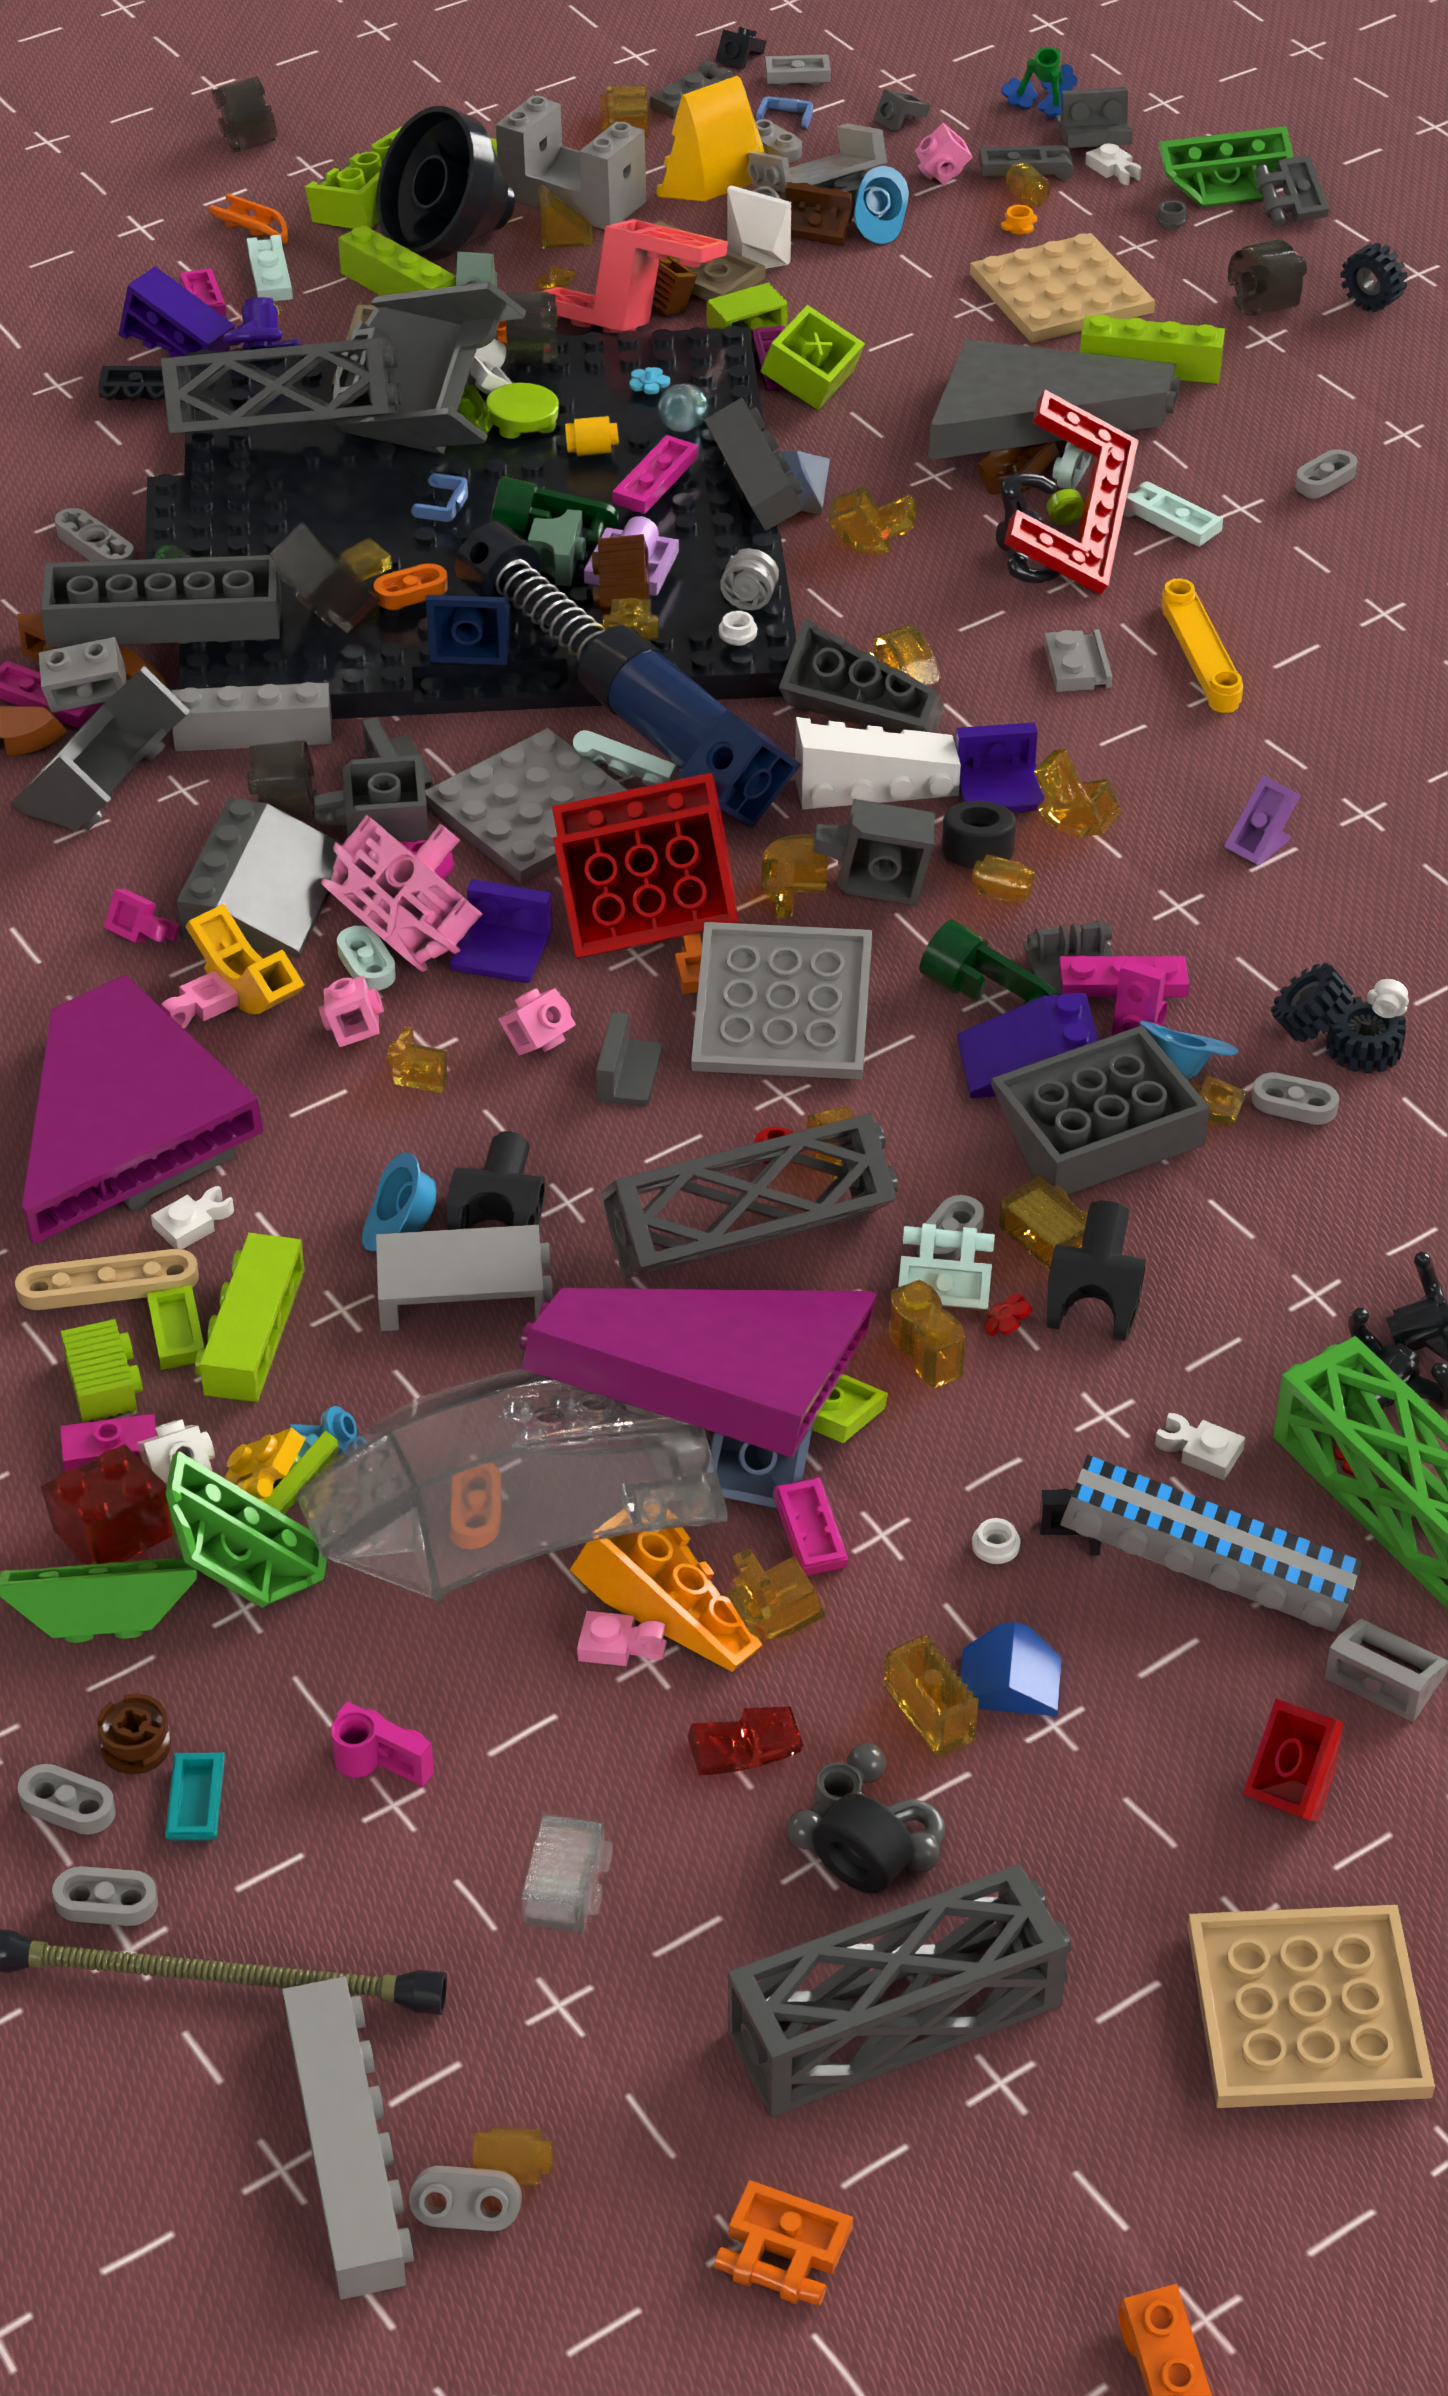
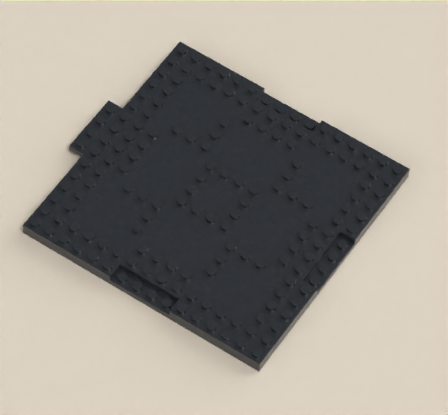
M728 326L720 329L696 327L690 330L670 331L659 329L653 332L622 331L609 334L589 332L584 335L553 334L539 337L540 349L521 347L515 350H506V358L501 366V370L512 383L540 385L549 389L557 396L559 411L555 430L550 433H540L538 431L521 433L517 438L501 436L499 427L494 425L486 414L488 395L479 390L474 384L476 379L468 375V392L461 397L457 411L487 434V439L485 443L446 446L444 455L345 433L334 425L333 419L185 433L184 475L162 474L147 477L144 560L157 558L155 554L161 556V559L178 556L169 554V551L173 549L162 548L166 545H169V548H179V551H173L172 553L181 554L182 558L277 555L281 586L280 639H268L265 641H207L180 644L178 690L185 688H222L225 686H263L265 684L288 685L306 682L329 683L332 719L603 706L580 685L578 679L580 662L577 659V655H571L568 652V648L560 646L559 640H554L550 637V632H544L540 628V624H534L531 617L525 616L522 613V609H517L514 605L510 606L512 637L508 664L493 665L431 663L426 601L408 605L399 610H388L375 602L373 585L377 578L385 574L427 563L440 565L447 571L448 589L443 595L477 596L456 576L455 561L458 550L470 534L482 525L490 523L496 488L501 477L505 476L536 483L539 488L610 504L619 513V520L615 529L624 530L631 518L643 516L654 522L660 537L679 540V553L658 595H650L651 617L648 619H634L633 621L628 619L626 621L620 620L609 623L605 621L602 610L595 609L593 586L598 585L584 583V569L592 556V552L595 550L587 545L584 560L577 561L571 586L555 585V579L551 575L539 572L550 584L555 585L559 592L564 593L569 600L574 601L577 607L582 608L587 615L592 616L596 623L601 624L605 630L622 624L633 627L645 640L650 641L662 651L670 662L716 700L783 697L779 686L796 642V633L781 535L778 534L777 525L765 531L704 420L740 398L744 399L749 410L757 407L762 416L749 327ZM236 348L231 351L199 350L197 352H188L187 356L244 351L248 349ZM305 356L250 361L248 363L276 377H280ZM326 360L294 386L330 403L333 400L332 381L338 365ZM210 365L190 367L191 380ZM648 367L660 368L663 371V375L670 377V385L666 388H659V392L656 394H646L644 390L634 391L630 388L629 382L632 380L631 373L634 370L642 369L645 371ZM232 369L202 392L201 395L236 411L267 386ZM282 394L255 416L314 410ZM194 406L196 421L219 419ZM609 416L610 423H617L619 445L612 446V453L577 456V452L568 453L565 424L574 423V419ZM666 435L698 445V458L646 514L633 512L627 508L612 504V491ZM433 473L467 479L468 498L452 521L442 522L416 518L411 513L414 504L447 507V503L454 490L432 487L428 479ZM583 528V537L589 529ZM160 548H161V549H165L163 553H159V552H158V551H162V550H159ZM747 548L757 549L768 554L775 561L779 569V579L768 604L756 610L740 609L732 605L723 596L720 589V580L731 555L735 556L739 550ZM347 576L358 578L363 585V594L358 605L345 614L333 613L327 604L328 594L332 586L338 580ZM732 611L749 613L757 625L756 638L742 646H734L723 641L719 636V625L723 621V617Z

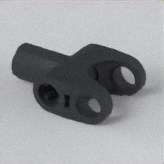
M502 1131L498 1135L493 1136L483 1170L455 1168L448 1193L447 1230L470 1229L476 1223L485 1220H497L504 1222L508 1226L539 1224L544 1204L545 1178L544 1176L523 1174L530 1146L528 1141L522 1138L520 1134Z
M1099 1200L1091 1202L1089 1204L1081 1248L1061 1244L1055 1245L1048 1277L1047 1328L1059 1330L1063 1316L1067 1315L1069 1308L1076 1301L1083 1298H1096L1104 1301L1114 1315L1113 1339L1127 1340L1139 1308L1146 1268L1145 1258L1122 1255L1130 1213L1127 1207L1111 1201Z

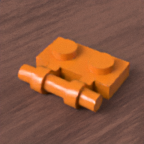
M749 2180L729 2224V2238L745 2244L741 2253L721 2247L714 2262V2269L733 2275V2282L750 2287L752 2283L780 2292V2299L790 2303L798 2304L802 2300L820 2307L827 2285L807 2277L811 2268L833 2275L853 2229V2217ZM764 2251L792 2260L788 2270L760 2261Z

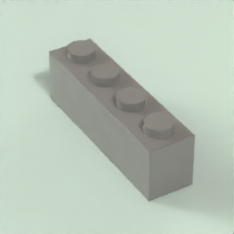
M306 682L288 685L265 684L263 686H225L222 688L171 690L190 710L172 728L175 751L332 744L329 683Z

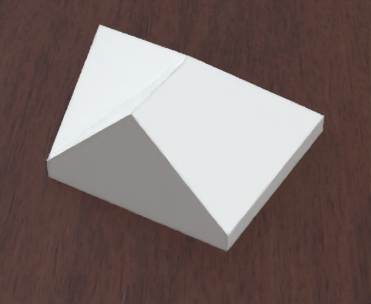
M730 185L727 188L728 250L766 266V269L788 265L791 259V202Z

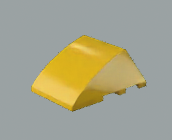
M734 76L681 96L672 130V135L675 137L670 155L665 156L663 165L667 169L663 184H658L656 195L665 198L707 201L726 194L727 188L730 185L743 188L753 184L748 173V152H766L740 77Z

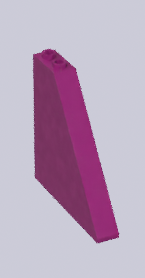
M126 974L62 1003L51 1010L22 1202L29 1240L33 1245L263 1133L258 1098Z
M561 1288L550 1303L543 1302L534 1323L528 1322L523 1330L519 1345L520 1349L525 1350L522 1369L792 1458L868 1334L877 1294L869 1291Z

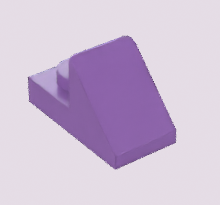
M1262 775L1224 847L1257 865L1263 863L1291 839V836L1282 832L1301 795Z

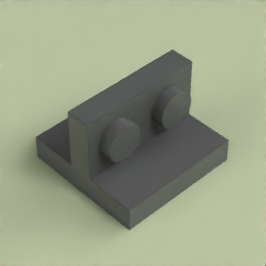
M1127 88L1061 91V115H1056V130L1068 148L1101 146L1107 143L1115 145L1132 144V130L1127 124Z

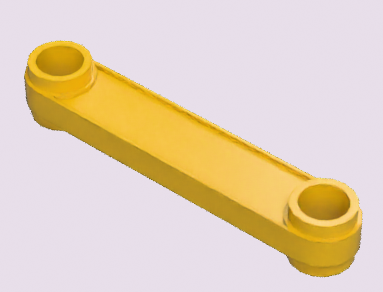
M1186 579L1169 580L1162 591L1161 607L1163 615L1167 618L1208 699L1211 709L1221 713L1233 712L1238 709L1239 703L1242 700V677L1237 673L1195 592L1193 583Z

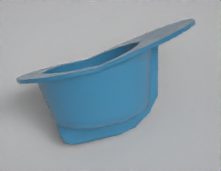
M888 166L872 168L864 175L855 195L854 219L857 228L872 243L881 245L891 243L898 237L903 225L909 190L907 182L901 173L894 168Z
M1141 1020L1139 1023L1143 1025L1187 1080L1200 1072L1212 1054H1238L1239 1049L1220 1040L1173 1031L1149 1021Z
M403 1152L396 1155L387 1164L381 1175L376 1197L362 1232V1244L367 1251L377 1252L376 1234L417 1232L428 1222L436 1203V1182L420 1171L418 1160L411 1153Z

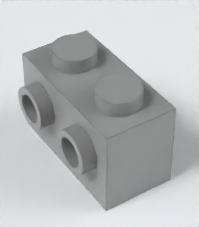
M115 637L39 652L41 688L52 713L107 702L127 683L125 662Z

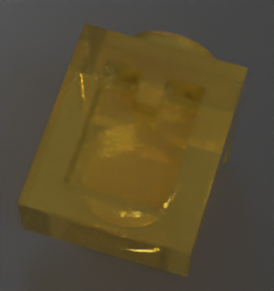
M404 1026L397 1041H391L387 1053V1064L392 1066L393 1084L443 1093L448 1083L446 1050L415 1045L413 1028Z

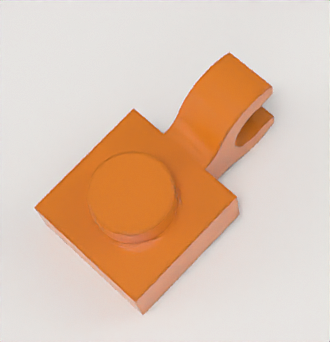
M700 933L683 935L684 946H682V952L675 953V968L683 995L698 993L702 942Z

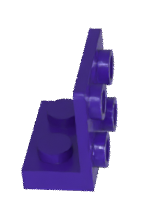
M471 879L467 888V900L483 915L479 917L459 941L457 947L461 951L453 954L450 961L451 970L523 983L531 982L553 931L551 892Z

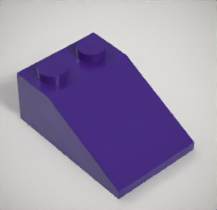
M1086 993L1042 996L957 1034L958 1047L970 1098L996 1096L991 1086V1078L1098 1041Z

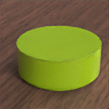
M1064 489L1050 497L1046 509L1053 523L1069 525L1081 518L1085 503L1078 491Z

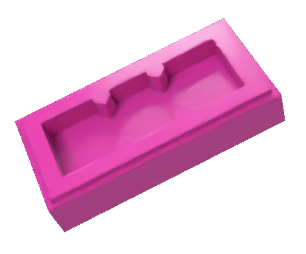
M211 268L178 274L181 286L200 298L222 316L226 315V305Z
M147 1414L60 1426L65 1472L142 1462L137 1442L157 1436L155 1415Z
M820 1477L775 1486L773 1498L800 1577L846 1568L849 1559Z

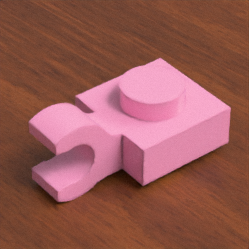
M213 971L179 986L180 996L171 997L161 1004V1008L185 1029L195 1015L204 1022L239 1006L238 992L217 972Z
M586 1611L577 1646L578 1661L627 1666L629 1655L661 1660L664 1658L667 1640L663 1639L665 1624L658 1621H645L636 1627L635 1616Z

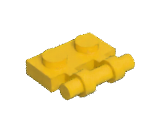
M289 1428L273 1435L267 1434L261 1440L248 1445L242 1444L230 1455L227 1461L229 1470L224 1479L264 1502L272 1494L275 1481L287 1476L306 1438L293 1428Z

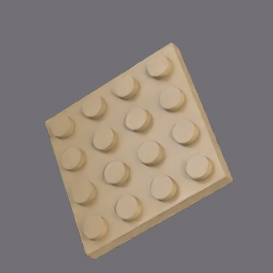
M1092 233L1078 234L1075 237L1060 241H1049L1044 245L1028 249L1021 248L1012 253L989 256L983 260L970 263V275L1032 344L1082 331L1085 315L1103 314L1111 318L1130 319L1154 313L1155 300Z
M1398 1905L1189 1914L1187 1927L1217 2108L1427 2099L1433 2097L1435 2084Z

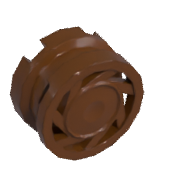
M138 1693L123 1695L124 1700L116 1704L110 1701L101 1710L97 1719L102 1757L107 1765L117 1772L131 1775L146 1773L158 1767L167 1758L171 1749L167 1713L162 1704L151 1696ZM122 1760H125L126 1762L132 1765L122 1763Z

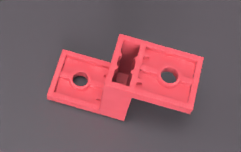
M635 219L605 226L595 296L562 287H555L530 294L528 309L540 311L539 316L546 319L558 320L560 316L569 318L572 325L579 327H591L592 324L603 327L602 332L607 334L636 331L637 327L650 323L659 259H668V256L680 258L679 263L682 265L700 267V263H713V259L726 256L728 241Z

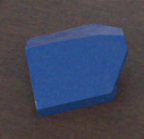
M1016 1622L999 1624L963 1648L958 1707L1057 1716L1062 1657L1031 1627Z

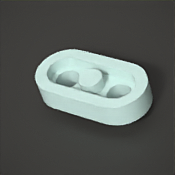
M1067 441L1063 457L1056 459L1053 468V479H1057L1058 487L1075 489L1090 464L1092 454L1075 447Z
M366 926L348 927L339 933L337 937L338 956L353 979L364 976L369 990L376 988L377 991H380L393 984L396 978L395 961L378 934Z

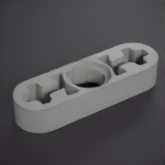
M68 508L56 514L55 526L57 537L88 560H135L134 548L129 541L84 510ZM92 540H101L98 542H89Z

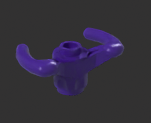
M266 297L246 299L245 306L242 307L243 322L234 330L224 334V342L227 345L235 346L244 343L242 348L248 350L265 349L274 346L302 345L299 339L280 341L283 333L278 328L277 306H274L272 298Z

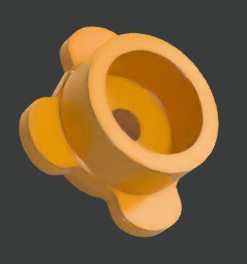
M1013 205L1007 209L1005 213L1006 220L1001 223V228L1016 235L1028 234L1034 231L1033 223L1037 222L1038 217L1026 205Z

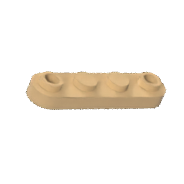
M168 1249L35 1265L24 1269L18 1274L15 1280L18 1301L23 1307L30 1310H47L146 1298V1292L192 1285L193 1288L198 1282L199 1272L197 1259L191 1252L184 1249Z

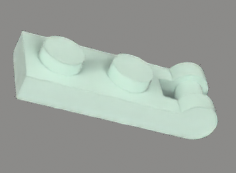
M272 235L267 240H257V237L247 238L248 256L257 297L272 298L273 301L293 299L281 235Z
M1143 482L1135 488L1134 493H1127L1123 512L1124 516L1133 517L1136 515L1198 547L1222 531L1223 518L1150 482Z
M583 730L578 732L573 739V746L578 754L586 757L596 766L602 763L608 765L610 771L621 777L637 776L642 778V782L647 786L683 779L678 774L680 770L676 764L594 732Z

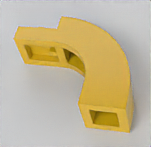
M225 904L189 920L185 926L207 961L204 970L207 974L213 971L217 972L238 992L239 1006L237 1007L240 1010L253 1015L260 1014L296 996L305 986L283 949L264 959L255 952Z

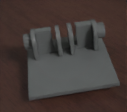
M1101 920L1081 924V932L1077 924H1071L1070 935H1068L1065 925L1059 926V928L1035 929L1034 934L1027 935V941L1023 942V947L1034 974L1050 984L1061 995L1058 969L1060 956H1113L1107 940L1112 939V929L1109 923L1103 924Z

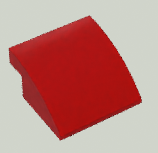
M712 773L552 806L557 836L553 837L576 959L681 938L683 935L703 933L704 922L739 924L725 831L715 779Z

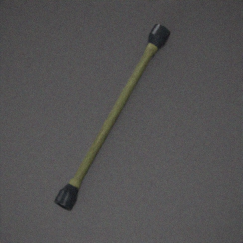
M0 1929V1972L11 1973L29 1967L44 1968L50 1964L52 1967L56 1965L57 1967L63 1966L65 1968L70 1966L73 1969L75 1967L82 1969L83 1967L85 1970L90 1968V1970L102 1971L103 1969L105 1972L110 1970V1972L116 1971L121 1973L123 1971L125 1974L130 1972V1974L136 1973L141 1975L143 1973L145 1976L150 1974V1976L156 1975L161 1977L163 1975L166 1978L168 1976L175 1978L176 1976V1978L181 1979L183 1976V1979L190 1978V1980H195L196 1978L198 1981H201L203 1978V1981L210 1980L215 1982L216 1980L218 1983H221L223 1980V1983L230 1982L234 1984L236 1982L238 1985H241L243 1982L244 1985L250 1983L251 1986L256 1984L259 1987L263 1984L264 1987L270 1985L271 1988L275 1986L277 1988H282V1986L283 1988H289L344 1977L343 1973L338 1975L336 1972H333L331 1975L330 1972L324 1974L323 1971L317 1973L316 1970L312 1972L306 1970L304 1972L303 1969L297 1971L295 1968L292 1970L286 1968L284 1970L283 1967L277 1969L275 1966L272 1968L266 1966L264 1968L263 1965L257 1967L254 1964L252 1966L246 1964L244 1966L242 1963L237 1965V1963L231 1964L226 1962L224 1964L222 1961L217 1963V1961L211 1962L206 1960L204 1962L202 1959L197 1961V1959L191 1960L186 1958L184 1960L182 1957L179 1959L172 1957L171 1959L169 1956L164 1958L161 1955L159 1957L152 1955L151 1957V1955L146 1954L144 1957V1954L137 1955V1953H132L131 1955L129 1952L124 1954V1952L118 1953L113 1951L111 1953L109 1950L104 1952V1950L98 1951L93 1949L91 1951L88 1948L86 1950L76 1947L71 1949V1947L65 1948L64 1946H59L58 1948L56 1945L51 1947L47 1942L33 1941L13 1930ZM416 1970L398 1976L384 1974L379 1979L376 1976H373L371 1979V1976L368 1975L365 1978L364 1975H359V1977L356 1974H353L352 1977L348 1973L345 1975L349 1992L352 1996L357 1993V1996H362L363 1994L365 1997H368L370 1994L374 1998L377 1995L378 1998H381V2001L395 2002L416 2013L443 2014L447 1993L446 1972Z

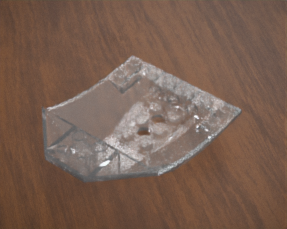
M522 1368L462 1382L408 1402L366 1427L330 1463L298 1491L297 1496L298 1503L322 1557L439 1602H443V1595L491 1573L544 1554L590 1541L634 1532H656L667 1528L704 1526L709 1523L726 1522L728 1518V1511L703 1428ZM548 1414L551 1419L557 1422L546 1423L538 1420L536 1417Z

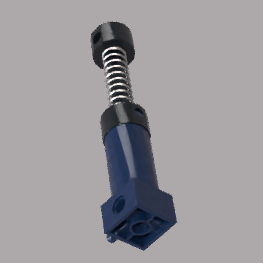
M496 521L486 523L475 529L457 553L455 571L460 581L477 596L505 597L510 606L514 605L515 608L522 609V613L525 616L531 617L534 624H540V628L544 632H550V637L554 640H559L561 647L568 648V652L571 655H577V659L580 662L578 668L579 683L589 694L593 695L611 713L622 718L681 769L678 774L682 778L712 773L715 779L720 809L753 828L801 764L767 735L729 711L670 662L662 651L650 641L645 640L633 627L622 624L605 630L601 624L596 623L592 616L587 615L582 608L577 607L574 601L569 600L564 593L559 592L555 585L550 584L545 577L539 574V554L506 524Z

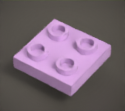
M643 516L631 518L624 530L606 527L601 538L644 534L648 547L650 595L657 596L679 553V540L660 537L654 522ZM598 544L594 552H598ZM591 556L584 569V583L600 586L599 575H594Z

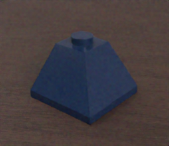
M426 596L431 663L508 664L512 635L510 604L505 597Z

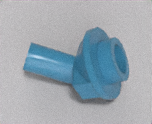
M338 1406L330 1407L322 1413L321 1425H289V1428H293L299 1434L306 1437L312 1433L320 1437L326 1430L338 1440L339 1452L351 1449L357 1435V1426L354 1418Z

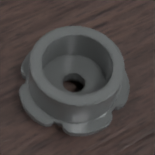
M1168 200L1160 204L1155 218L1159 220V224L1164 229L1177 230L1186 224L1189 215L1186 212V205L1184 203Z

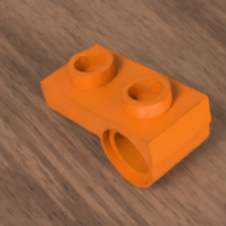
M1173 2284L1123 2298L1118 2306V2321L1121 2334L1129 2353L1137 2358L1148 2396H1212L1178 2285Z

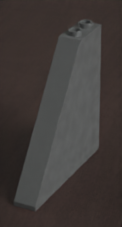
M965 339L931 422L928 458L940 459L1064 440L1051 432L1043 430L1032 422L1037 399L1044 390L1051 392L1121 431L1163 426L1167 413L1174 412L1175 401L1179 394L1180 377H1174L1175 364Z

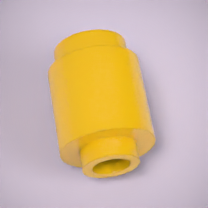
M609 416L574 419V423L565 424L568 453L577 452V456L612 453L613 445H619L617 423H610Z

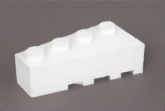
M796 717L795 760L801 766L795 772V782L802 810L848 806L853 804L854 799L882 803L959 796L961 764L952 735L904 729L900 734L883 731V727L870 725L867 726L866 730L846 728L845 723L828 721V725L811 724L808 718Z

